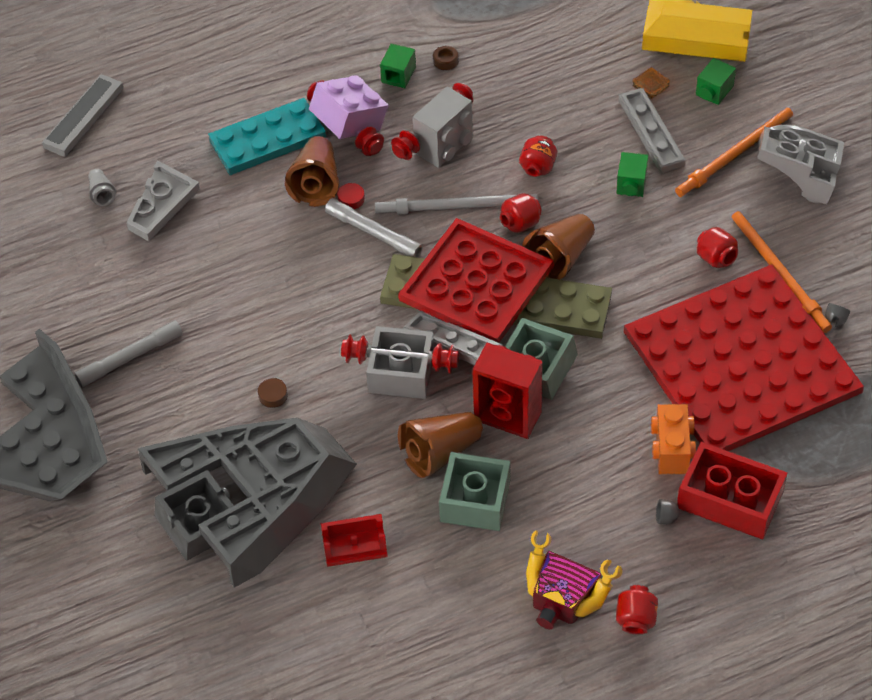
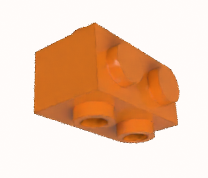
M658 404L657 416H651V434H656L657 440L652 442L653 459H658V474H686L690 466V459H693L696 453L695 441H690V434H694V416H688V404Z

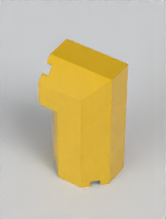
M649 0L643 32L642 50L746 62L753 10L700 4L697 0L696 3L692 0Z

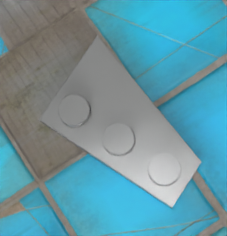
M157 160L154 165V173L151 178H148L145 184L146 189L142 197L137 200L126 223L128 230L150 241L200 190L199 182Z

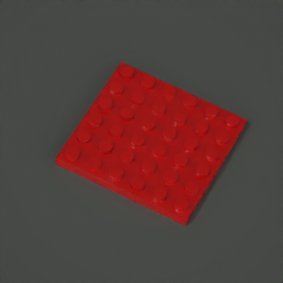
M772 264L624 325L625 335L672 404H688V416H694L693 435L699 444L704 442L723 450L731 451L863 393L864 385L811 315L805 311L802 303Z

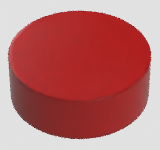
M347 183L338 189V201L353 209L363 205L365 201L364 189L360 185Z

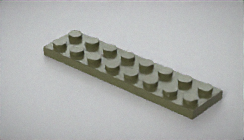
M398 254L392 255L380 295L381 304L415 309L400 302L398 293L424 261V258ZM546 278L513 325H518L520 320L524 318L565 333L602 339L612 296V288Z

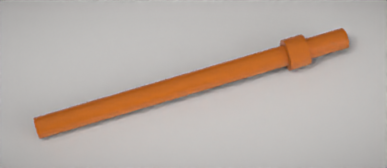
M788 107L706 167L701 170H695L688 176V180L675 188L676 194L679 197H683L692 189L700 188L707 182V178L757 143L765 126L773 127L783 124L793 116V111Z
M740 211L735 212L732 215L733 221L768 265L772 264L802 303V307L811 315L824 333L829 332L832 329V325L822 314L820 305L816 300L809 298Z

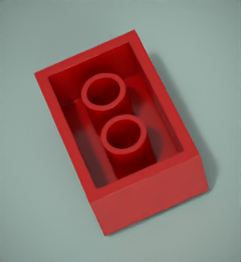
M487 342L472 369L474 415L480 418L482 424L529 439L542 413V361L534 356L524 355L509 350L502 345H494Z
M700 442L679 487L677 505L683 511L763 540L784 493L787 472Z

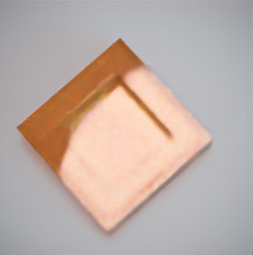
M652 67L633 79V87L636 89L644 88L650 100L666 90L670 85V80Z

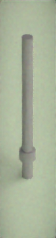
M529 194L538 200V194ZM516 195L407 201V198H396V201L375 202V213L397 212V215L408 214V211L498 207L505 200Z

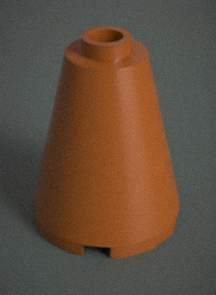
M316 136L309 139L286 173L285 188L287 193L298 203L303 201L309 203V206L317 207L326 205L331 198L336 196L339 188V179L333 145L325 137Z
M576 214L530 232L524 238L522 247L554 260V267L546 278L560 280L569 273L595 233L594 224L586 215Z
M471 412L408 420L399 426L398 443L400 450L406 449L409 458L404 459L407 466L415 475L424 478L432 476L444 467L449 461L451 452L462 453L478 441L482 435L483 424L480 418Z

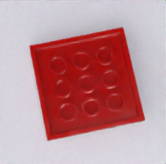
M456 218L398 293V298L400 302L439 320L462 327L500 343L553 269L554 260Z

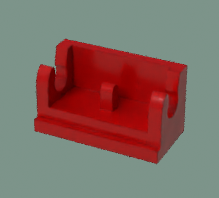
M382 514L321 523L327 567L388 557Z

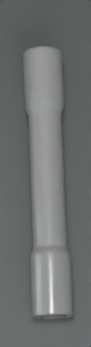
M334 198L327 202L325 212L361 229L393 246L395 250L407 256L419 258L423 245L402 234H397Z
M174 320L153 331L149 336L101 361H95L74 372L75 378L83 388L154 348L161 347L183 335L182 329L178 322Z

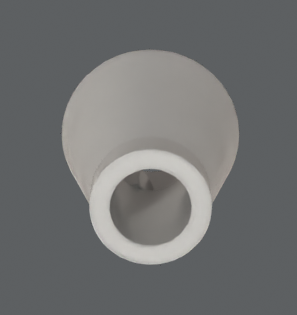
M101 169L91 170L88 174L90 199L99 206L111 204L116 195L115 187Z

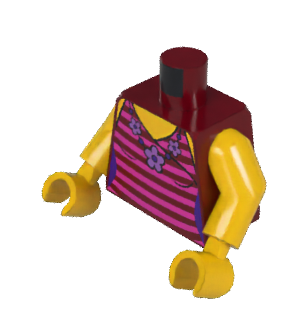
M534 531L531 535V543L535 549L530 552L526 580L528 593L533 597V607L541 611L536 622L541 627L551 630L558 619L573 624L579 617H585L601 609L612 588L611 581L621 577L622 567L617 566L615 572L609 575L608 567L612 563L611 560L604 561L601 564L600 572L549 550L545 555L543 551L544 548L550 545L551 536L547 533L546 542L543 545H539L536 541L538 531Z

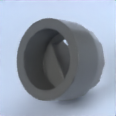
M829 303L825 317L830 323L832 319L837 320L835 327H839L847 321L850 310Z
M659 499L656 507L657 523L673 524L680 514L678 505L670 500Z

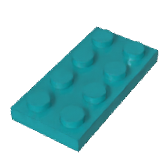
M301 98L208 133V136L228 174L233 175L301 149L312 137L321 136L326 138V131L318 118L309 110V104L306 99Z

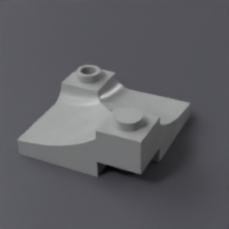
M795 125L765 126L758 143L760 146L757 159L776 167L789 176L802 189L801 196L806 197L808 201L827 205L835 188L836 176L841 166L844 142Z

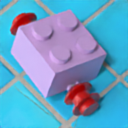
M350 76L329 81L320 80L310 85L307 92V100L311 102L309 110L339 139L357 136L355 146L358 149H362L363 154L366 156L375 155L381 151L384 136L377 133V131L381 129L389 105L362 78Z

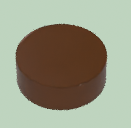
M441 46L433 52V64L440 70L454 69L459 63V54L454 47Z
M277 378L264 380L258 387L260 402L270 408L279 407L284 404L288 397L285 383Z

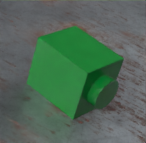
M391 43L380 63L381 83L406 88L416 68L415 49Z
M713 58L697 77L696 95L719 105L734 87L736 67Z
M621 152L616 194L643 197L648 155Z

